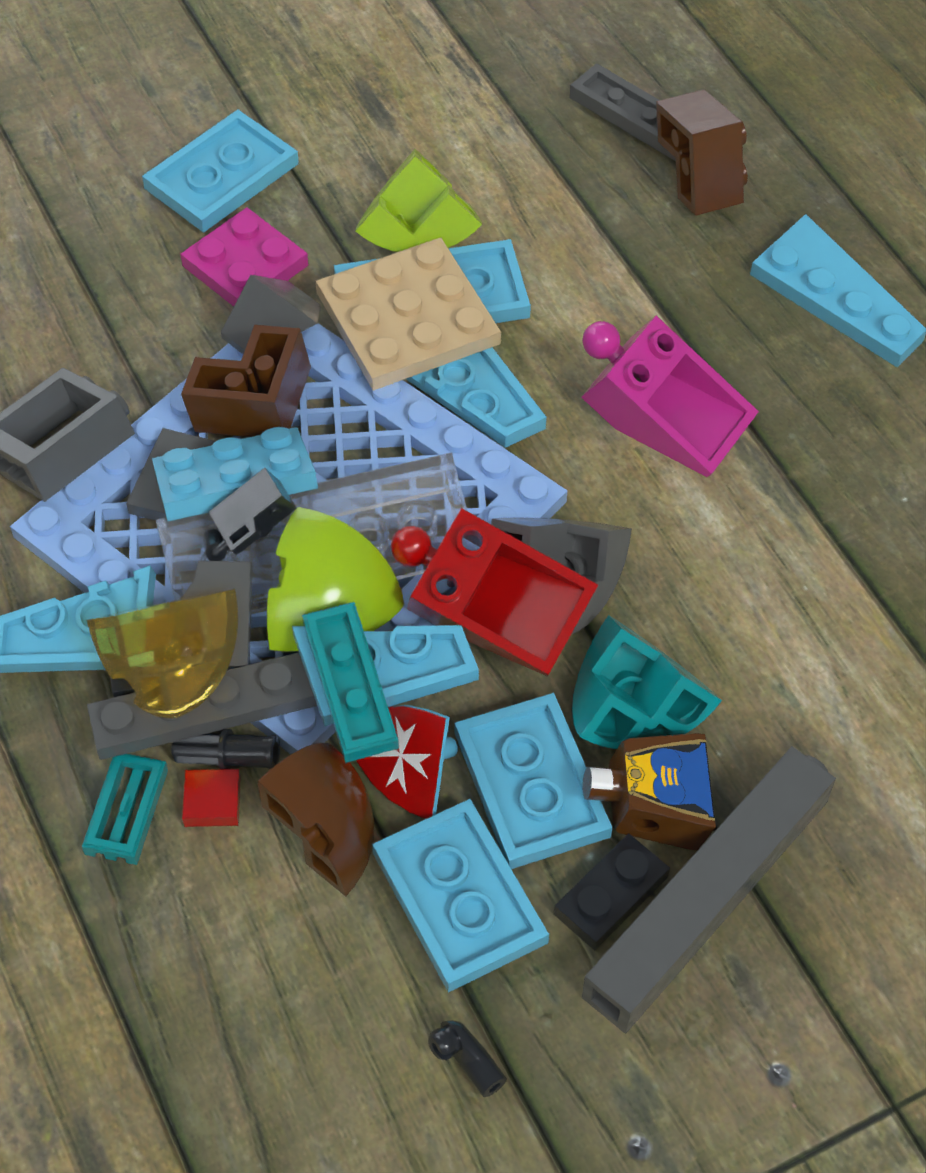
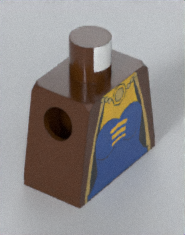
M694 733L629 738L621 742L609 762V768L587 767L585 769L582 785L584 798L586 800L611 801L613 828L620 834L627 835L630 833L633 837L688 850H699L716 827L705 734Z

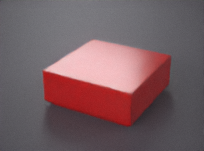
M239 769L185 770L182 814L184 827L239 826L241 783Z

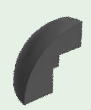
M495 518L491 521V525L598 584L572 634L587 626L599 614L608 602L621 576L628 554L632 528L547 518Z

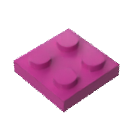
M247 207L180 254L182 266L233 307L250 275L288 281L308 266L307 252Z

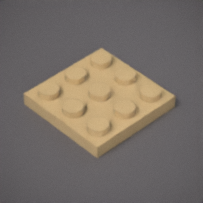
M442 238L316 280L317 295L373 391L501 344L500 329Z

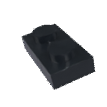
M628 833L555 904L554 915L595 951L668 878L670 867Z

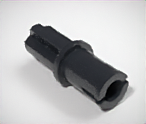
M223 729L221 734L207 733L172 742L171 754L176 763L219 765L220 769H231L232 766L272 769L279 763L280 741L278 735H236L232 729Z

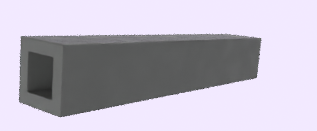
M791 746L586 974L581 998L626 1034L827 804L836 778L828 772L825 765L815 757L805 756Z

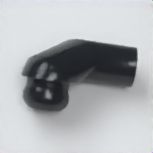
M443 1021L441 1028L435 1029L430 1033L428 1043L435 1057L440 1060H448L453 1056L483 1097L493 1095L506 1083L507 1078L495 1061L460 1021Z

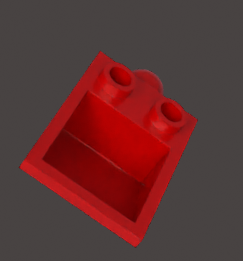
M463 508L460 509L438 549L432 546L428 533L417 526H405L399 529L391 540V552L398 563L407 567H416L421 564L427 567L409 598L407 606L409 611L434 625H461L468 642L547 677L598 587V584ZM465 538L480 548L474 551L468 550L463 546L462 539ZM447 579V585L451 588L455 587L456 591L451 595H442L436 588L437 582Z

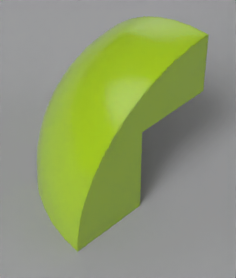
M414 149L372 201L359 221L355 232L377 246L400 252L438 238H442L449 248L473 234L482 225V222L471 205L453 190L452 184L422 154Z
M297 507L283 530L276 550V555L280 557L282 567L279 573V584L276 588H270L268 591L267 633L269 650L298 651L292 626H304L302 617L304 614L355 602L363 631H375L399 613L405 605L399 582L386 559L367 538L348 524L325 513Z

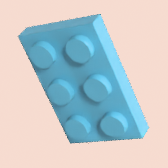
M238 109L142 176L145 190L204 233L298 165V151Z
M274 427L265 430L261 435L244 439L234 437L223 438L214 442L211 446L193 450L176 448L166 452L163 456L152 458L167 522L209 513L210 510L264 468L280 480L288 495L318 489L314 466L297 427L290 429Z
M554 693L454 723V734L500 850L511 869L611 838L612 825L602 802L586 800L583 796L582 785L586 765Z
M471 799L372 844L375 859L448 993L548 944V931Z

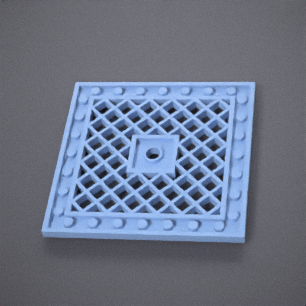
M319 323L301 332L311 365L308 376L316 382L305 384L300 399V409L296 410L291 427L301 426V437L309 457L310 452L336 451L337 461L312 462L316 472L318 489L289 495L296 508H307L325 513L348 524L358 532L376 531L377 543L372 544L385 559H395L391 552V542L384 543V531L399 530L405 526H417L420 528L445 527L447 533L460 509L451 508V498L477 497L478 508H466L464 510L489 524L495 518L550 519L567 502L568 491L404 380L373 391L345 341ZM228 343L211 358L241 361L243 354ZM186 379L131 424L134 435L47 501H39L10 526L13 537L84 593L89 592L88 586L105 580L108 584H112L133 577V571L151 566L156 574H165V586L155 580L152 611L164 609L180 599L190 586H175L174 573L196 572L198 561H210L206 557L203 543V535L205 533L184 527H174V525L165 523V528L139 529L140 518L144 517L129 514L127 502H120L127 495H131L162 428L194 436L199 434V437L208 439V433L194 431L181 396ZM333 398L334 407L307 409V400ZM340 398L351 406L340 407ZM368 422L369 432L342 433V424ZM375 422L387 431H376ZM335 424V434L309 435L308 426ZM233 435L234 438L241 439V436ZM404 447L405 457L378 458L377 448ZM411 447L423 455L412 456ZM370 449L371 459L344 460L343 450ZM440 471L441 482L414 484V473ZM448 472L461 481H449ZM406 474L407 484L380 486L379 475ZM372 476L373 486L346 488L345 477ZM338 478L339 488H337L335 485H333L326 479ZM485 498L491 501L487 507ZM443 499L444 510L417 512V500ZM409 502V512L382 514L381 503ZM374 503L375 514L361 515V504ZM130 519V530L105 532V520ZM283 519L273 527L267 536L259 538L251 544L259 551L245 552L244 550L237 555L231 552L227 553L226 557L222 560L252 562L253 568L272 567L273 579L252 581V598L268 597L269 589L276 588L279 584L281 561L280 557L276 555V550L288 520ZM95 524V526H94V532H93V531H92L91 529H89V528H90L92 525ZM465 538L462 539V544L466 549L474 551L480 548ZM431 539L432 546L438 549L443 539ZM200 543V555L174 556V544ZM165 545V557L139 558V547ZM129 547V558L115 548ZM421 564L414 567V570L393 571L400 588H402L401 591L405 605L390 621L375 631H389L395 629L396 626L434 625L407 609L409 598L426 570V566L422 569ZM442 579L436 584L438 592L442 595H451L456 591L455 587L451 588L447 585V579ZM267 610L251 611V628L267 627ZM268 640L250 642V664L262 662L259 658H278L299 653V651L269 650ZM180 667L192 678L233 669V667ZM318 706L251 722L252 725L267 736L278 735L280 746L290 754L315 743H325L336 732L334 724L324 726Z

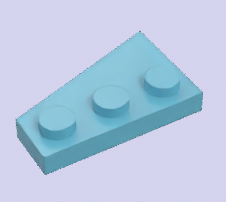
M461 625L396 626L393 631H364L388 707L479 680V668ZM292 626L294 640L324 726L333 724L305 628L304 626Z

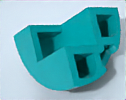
M608 615L594 637L581 665L573 694L572 717L579 737L602 747L618 749L621 742L629 738L686 734L702 723L722 700L700 680L661 650Z

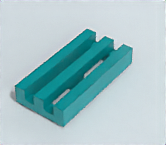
M123 754L112 758L82 844L85 855L95 857L96 853L104 854L105 859L116 861L117 857L125 858L128 864H138L168 773L166 761L131 754ZM125 768H133L109 840L101 839ZM149 771L151 773L127 844L122 843L145 773Z

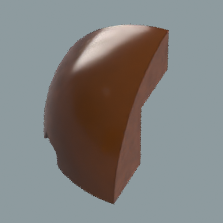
M315 743L289 755L258 780L261 804L265 810L302 839L305 863L346 897L363 875L372 852L374 841L373 810L366 787L354 766L350 762L345 763L343 754L332 744Z

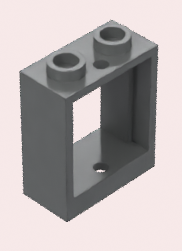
M61 368L0 413V475L44 502L135 434L127 417L130 412L127 403L116 391H107L97 386L89 377H80L65 368ZM77 411L83 412L37 448L30 447Z

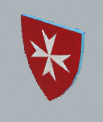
M410 705L391 706L388 709L399 740V749L356 761L371 783L391 802L412 814L427 819L436 815L443 762L445 759L454 757L458 751L456 741L452 737H447L450 717L429 709Z

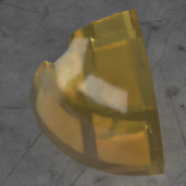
M235 589L167 601L87 620L93 644L107 673L112 679L124 678L135 690L136 696L133 703L147 713L157 717L175 719L194 710L215 691L231 662L238 631V605Z

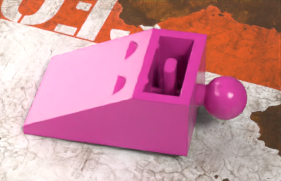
M657 315L631 336L623 347L620 345L618 330L609 322H594L584 331L582 343L585 351L596 359L607 358L610 363L581 398L616 430L705 477L710 476L759 412Z

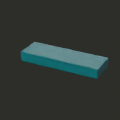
M355 602L302 615L303 625L345 763L399 749V740Z

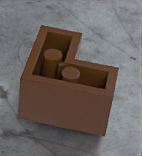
M705 89L656 101L658 142L676 158L678 199L695 216L744 203L743 185L747 184L748 176L745 164L743 163V145L746 143L747 133L742 120L730 112Z
M254 325L241 361L195 357L181 392L194 431L253 437L261 435L265 430L274 427L290 429L311 369L301 329Z

